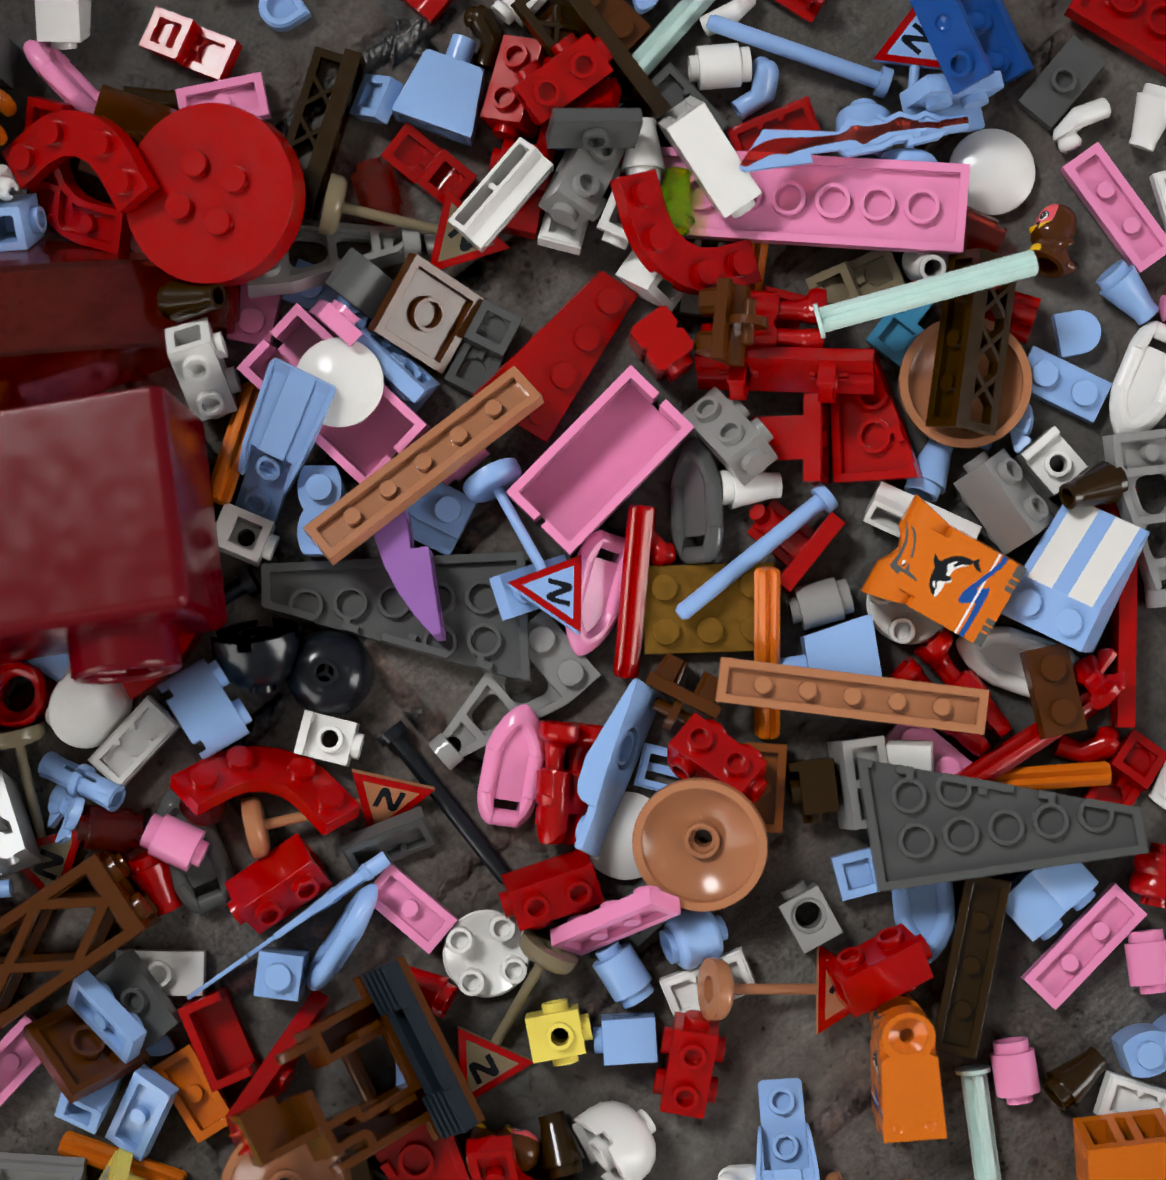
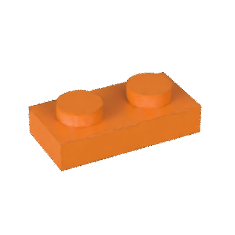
M191 1043L152 1067V1070L179 1088L173 1104L198 1144L228 1126L225 1116L232 1105L222 1089L215 1092L211 1091Z

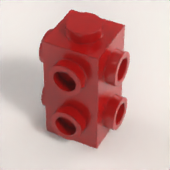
M572 32L551 47L555 56L540 65L537 59H535L514 74L519 82L510 89L535 125H540L549 119L552 108H564L614 71L608 63L613 59L612 54L599 37L592 40L590 35L586 33L577 39Z
M503 35L480 117L493 130V134L503 140L504 138L517 140L519 137L535 139L539 125H535L510 89L519 82L514 74L535 59H537L540 65H543L551 59L540 43L534 38Z
M694 713L668 743L667 764L671 771L681 780L687 778H709L721 781L736 788L752 804L761 797L767 787L768 782L765 780L767 761L764 760L762 754L749 744L742 745L730 737L724 727L715 720H705L697 713Z
M298 833L224 883L232 899L227 903V906L233 917L240 925L247 922L259 935L333 885L319 856Z
M578 849L501 875L506 891L498 893L505 917L507 919L515 916L520 931L542 929L550 925L555 919L570 914H585L596 905L604 903L593 863L588 854Z
M902 923L895 927L881 930L872 939L856 947L846 948L837 957L824 963L838 1000L855 1018L877 1010L881 1004L902 993L912 992L920 984L933 978L928 960L932 958V953L926 940L921 934L915 936Z
M688 1010L685 1013L675 1011L672 1027L664 1026L660 1053L667 1054L665 1068L656 1067L652 1092L653 1094L660 1095V1112L704 1119L706 1104L715 1103L718 1077L712 1076L714 1062H723L726 1036L719 1035V1021H707L699 1010Z

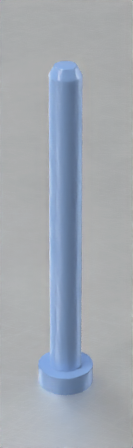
M710 15L706 24V28L710 32L874 88L873 95L882 99L885 98L893 78L894 69L883 66L880 71L719 15Z
M822 483L815 485L810 489L812 494L810 499L680 602L675 610L677 615L682 620L689 619L824 510L830 514L839 506L833 494Z

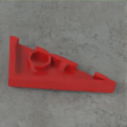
M312 991L225 1116L230 1133L236 1130L230 1119L231 1115L250 1104L273 1095L277 1101L280 1093L282 1094L289 1087L295 1076L296 1071L294 1067L300 1056L282 1065H278L275 1056L297 1044L293 1036L294 1034L320 1020L329 1003L328 996L319 991ZM240 1137L231 1138L235 1146L241 1141Z

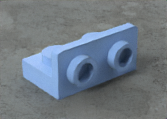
M994 71L993 74L956 95H953L944 74L925 75L899 94L903 112L914 116L926 110L939 116L966 114L967 118L962 123L938 127L924 124L909 126L906 124L907 130L927 127L941 129L945 126L969 123L967 132H976L983 129L985 123L981 107L989 103L988 98L1004 88L1001 71Z
M367 328L361 329L360 331L363 334L356 341L371 350L380 361L384 383L414 412H417L439 387L440 383L414 359L368 331Z

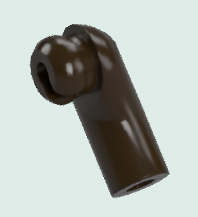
M484 5L469 7L464 14L465 26L475 31L480 39V45L473 64L483 68L485 71L493 72L504 31L493 10Z

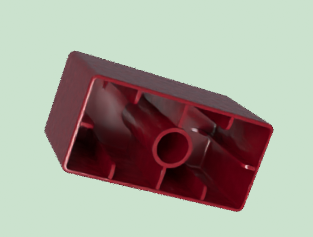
M160 386L141 387L1 410L0 664L68 653L71 678L76 683L87 685L142 681L179 671L182 668L179 636L217 630L223 627L227 620L203 421ZM0 668V698H1L2 695H3V687H2L1 668Z

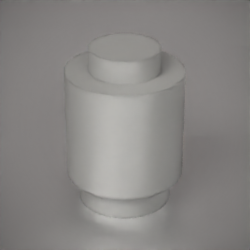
M834 577L794 587L792 589L793 597L786 599L792 623H801L803 630L844 620L846 614L854 612L852 595L845 578L835 581Z

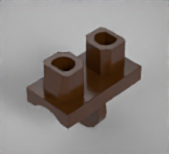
M717 278L716 287L699 291L698 308L700 313L707 317H714L713 331H699L695 335V354L713 359L730 367H744L746 346L753 345L754 331H763L768 328V318L756 315L757 300L750 299V287L736 284L731 278Z
M669 653L658 664L654 673L649 671L644 681L648 686L675 699L673 704H670L657 697L651 708L666 716L661 728L669 732L675 721L685 725L692 714L681 709L683 704L716 719L722 708L718 705L719 702H715L718 678L704 671L694 692L679 686L678 684L689 663Z

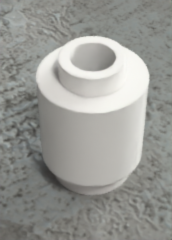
M738 43L696 46L695 55H688L689 81L697 82L699 90L741 87L742 82H751L752 58L750 47H739Z

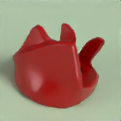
M14 661L1 663L3 695L0 698V727L19 728L29 726L39 715L45 717L50 693L53 692L57 682L53 679L47 682L42 671L28 662ZM23 676L32 682L35 689V697L27 709L21 712H14L8 708L7 695L12 685V678Z

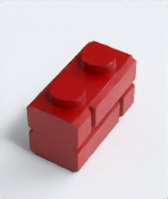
M659 306L632 326L629 346L640 361L645 360L644 366L655 381H663L667 378L670 383H673L692 368L690 365L694 362L691 358L694 342L683 327L677 328L678 320L667 306Z

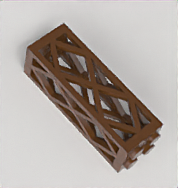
M110 848L93 854L0 918V937L22 923L9 953L0 955V998L11 974L14 973L0 1002V1030L72 982L74 978L91 969L116 952V950L161 921V918L156 914L159 908L146 891H141L129 876L133 871L128 864L129 858L122 851L116 853L114 848ZM87 878L95 889L92 891L68 892ZM97 907L77 951L36 953L55 909ZM43 910L23 954H21L40 911ZM116 921L120 928L124 930L106 942ZM63 971L11 1006L27 972Z

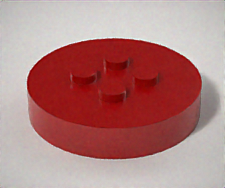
M200 103L184 107L166 116L142 139L137 148L159 188L131 213H126L137 244L157 267L178 279L188 282L221 284L223 287H231L245 284L262 276L284 257L295 241L301 227L305 210L306 190L303 171L294 149L282 133L273 125L239 107L222 103Z

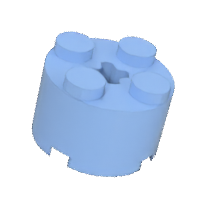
M204 658L157 685L161 693L169 689L172 692L173 697L166 702L192 744L202 741L206 747L204 751L199 753L202 759L220 752L249 734L250 732L245 725L253 721L239 698L232 702L229 700L223 687L230 683L217 661L214 660L207 664Z

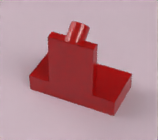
M803 393V415L757 416L774 437L768 443L778 457L775 461L803 460L804 482L812 485H817L818 483L830 485V403H818V393Z
M775 499L766 508L762 504H755L749 510V516L754 523L746 534L755 541H758L789 516L791 512ZM833 512L825 517L815 531L809 526L804 525L771 552L772 555L786 565L781 572V590L786 594L792 591L844 526L845 522Z

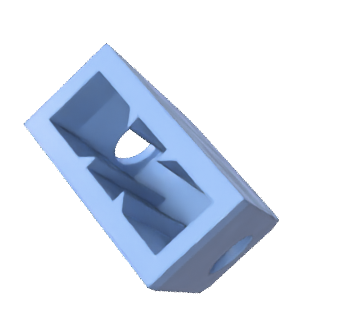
M453 34L446 54L426 49L393 105L392 112L395 120L404 124L408 122L413 127L473 148L486 79L483 68L470 64L477 42L469 37Z
M872 614L860 616L800 637L802 655L780 658V664L882 677Z

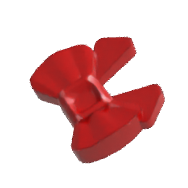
M1112 648L1100 649L1097 652V657L1089 655L1079 660L1073 667L1077 685L1085 686L1091 694V706L1096 710H1100L1110 704L1120 691L1125 689L1129 679V675L1125 671H1121L1109 678H1106L1103 674L1117 656V652Z

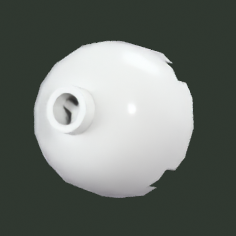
M612 1100L600 1102L574 1118L573 1121L576 1123L572 1125L577 1142L591 1164L597 1161L607 1171L601 1175L604 1180H642L651 1171L656 1160V1143L652 1135L656 1131V1127L644 1110L640 1109L636 1112L629 1105Z

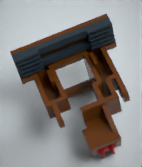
M404 955L378 965L354 978L353 981L361 998L294 1034L293 1036L297 1044L275 1056L278 1065H282L304 1053L312 1070L327 1066L341 1058L362 1102L359 1105L356 1104L341 1109L328 1118H325L311 1089L293 1095L279 1104L274 1095L250 1104L230 1116L236 1130L228 1136L229 1138L240 1137L244 1145L238 1152V1156L248 1153L253 1165L260 1168L305 1143L314 1162L334 1157L352 1146L354 1151L340 1157L329 1166L333 1176L356 1166L425 1124L434 1142L461 1134L462 1132L465 1133L485 1120ZM383 1035L406 1083L378 1093L357 1048Z

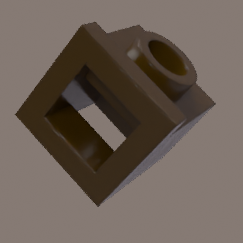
M822 757L786 762V771L795 772L796 780H789V791L792 807L800 806L803 823L829 821L830 812L840 811L833 758Z

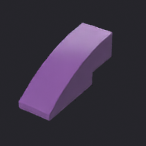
M406 509L374 534V538L383 564L402 599L437 642L446 641L434 554L429 546L415 548L411 517Z

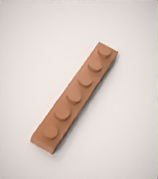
M515 366L511 367L305 525L303 529L306 535L328 561L335 565L544 403L542 395Z
M720 657L715 702L984 735L989 690Z

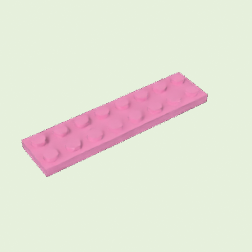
M661 147L665 172L661 174V183L659 184L672 223L685 239L732 242L748 239L751 240V243L937 253L941 255L963 253L970 164L811 155L812 164L749 172L762 194L753 199L756 203L755 206L745 214L737 218H733L732 215L723 218L712 206L672 147ZM736 151L745 166H750L772 154H784ZM625 152L620 160L621 164H623ZM621 172L619 177L626 176V174ZM617 212V220L620 224H622L619 213Z

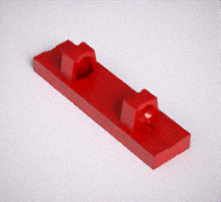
M746 346L744 367H730L713 359L705 358L698 354L694 355L698 389L711 390L715 386L718 390H729V400H747L749 391L818 393V403H835L837 394L874 395L875 392L874 349Z
M1138 559L1111 614L1110 648L1117 652V656L1110 664V674L1104 675L1106 678H1109L1121 671H1125L1129 675L1125 689L1120 691L1118 696L1109 705V726L1135 728Z

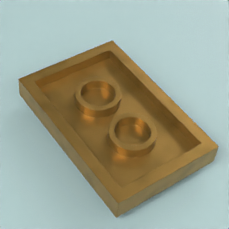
M773 562L757 563L693 616L684 620L675 612L677 605L728 564L649 566L643 624L644 655L754 651V571L758 567H774Z

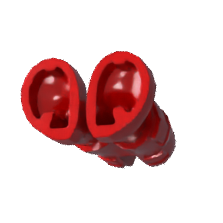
M814 287L803 298L780 301V296L777 295L776 291L751 290L750 299L757 300L756 315L768 318V328L766 330L754 331L752 346L823 348L824 338L821 339L819 329L777 328L775 322L777 319L795 320L808 325L818 326L813 304L817 303L818 308L827 305L826 288ZM713 323L702 324L701 331H713Z
M945 627L939 629L935 635L926 642L921 643L914 650L913 653L919 660L933 670L946 685L989 690L972 669L960 672L956 668L948 652L953 644V636ZM912 657L903 660L888 676V678L932 683L924 674L922 667ZM989 691L985 727L1002 739L1013 728L999 707L991 699ZM939 729V731L947 736L951 735L978 758L984 756L992 748L981 734Z
M540 720L539 736L544 743L545 767H540L537 770L536 803L538 806L536 807L535 825H537V836L541 844L559 845L562 843L564 845H575L577 824L580 818L586 815L589 806L580 799L577 792L578 779L585 756L604 726L579 722ZM565 755H566V768H564Z

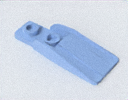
M273 358L269 362L242 442L238 472L241 475L245 474L235 506L273 522L278 519L285 496L294 485L317 440L336 394V387L278 358Z
M634 678L585 756L578 779L577 792L580 799L589 806L586 815L582 816L577 824L575 848L594 857H598L612 818L616 814L656 714V711L651 708L657 697L662 698L659 692L640 679Z
M799 1078L761 1080L758 1083L761 1126H758L756 1180H820L809 1123H805L801 1080Z

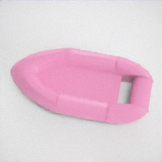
M26 41L23 51L35 72L65 103L72 104L73 110L94 114L100 91L78 71L58 49H52L49 42Z
M603 530L592 533L583 542L577 556L582 555L581 633L578 635L565 626L570 647L577 656H584L597 648L609 635L618 620L625 537ZM600 548L614 553L611 562L596 557Z
M527 704L516 706L508 712L495 727L486 744L477 790V803L480 816L488 825L511 828L521 827L532 816L537 804V770L545 766L544 743L539 736L540 720L535 711ZM494 799L517 802L516 810L494 807Z

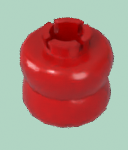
M1150 842L1149 853L1134 855V871L1129 880V889L1131 892L1141 895L1139 903L1166 908V844Z

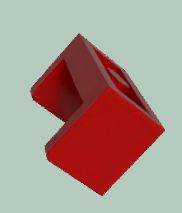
M227 985L188 1001L177 1009L212 1092L255 1074L261 1065Z

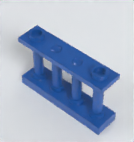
M910 0L953 95L966 90L993 74L994 71H1001L1005 86L1034 69L1002 0Z

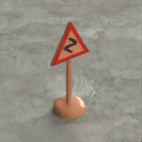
M352 769L359 798L355 800L361 805L360 809L363 811L367 827L411 810L435 791L433 786ZM257 797L241 799L245 833L254 859L264 857L270 852V829L309 821L301 812L266 819L262 803Z
M822 946L817 947L816 983H734L732 971L728 963L718 957L704 959L699 970L697 984L700 1011L707 1021L725 1019L731 1011L734 995H816V1034L823 1032L850 1014L848 1009L838 1000L824 964L837 956Z

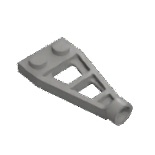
M314 220L313 225L301 223L294 242L320 243L327 248V258L318 264L296 268L290 264L287 252L272 269L262 276L247 282L248 297L256 298L294 294L326 285L325 281L342 260L338 257L336 244L340 241L369 243L371 245V252L363 256L379 269L404 262L409 253L421 256L420 232L399 226L387 227L340 223L337 232L334 235L327 236L318 233L320 221Z
M1166 428L1102 436L1105 462L1114 465L1116 468L1122 467L1128 479V491L1123 492L1120 501L1116 503L1121 519L1145 530L1149 524L1160 522L1166 524V505L1158 514L1147 513L1142 508L1135 489L1136 481L1141 476L1160 474L1166 479ZM1146 540L1138 557V568L1144 582L1146 608L1166 607V556L1162 558L1154 557L1148 540ZM1162 580H1165L1164 588H1162Z
M543 610L528 622L530 662L546 678L548 682L547 691L527 703H517L505 691L506 677L486 672L445 731L439 733L428 743L449 770H452L464 759V756L486 746L495 729L493 727L488 731L480 730L472 720L473 711L488 695L494 694L498 696L509 712L516 706L527 704L535 711L537 717L541 718L569 704L601 676L585 656H577L574 653L565 632ZM449 737H456L460 740L461 749L459 752L448 740Z

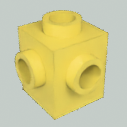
M567 998L556 999L542 1003V1010L526 1013L525 1023L533 1064L552 1060L553 1066H564L578 1062V1055L586 1054L585 1041L593 1040L589 1014L580 1015L578 1003L569 1005ZM563 1028L568 1033L565 1036L559 1037L553 1033V1030Z

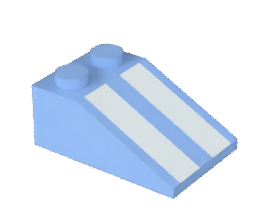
M1062 504L1024 565L1026 571L1001 614L1080 652L1093 653L1150 531L1094 506L1067 509Z

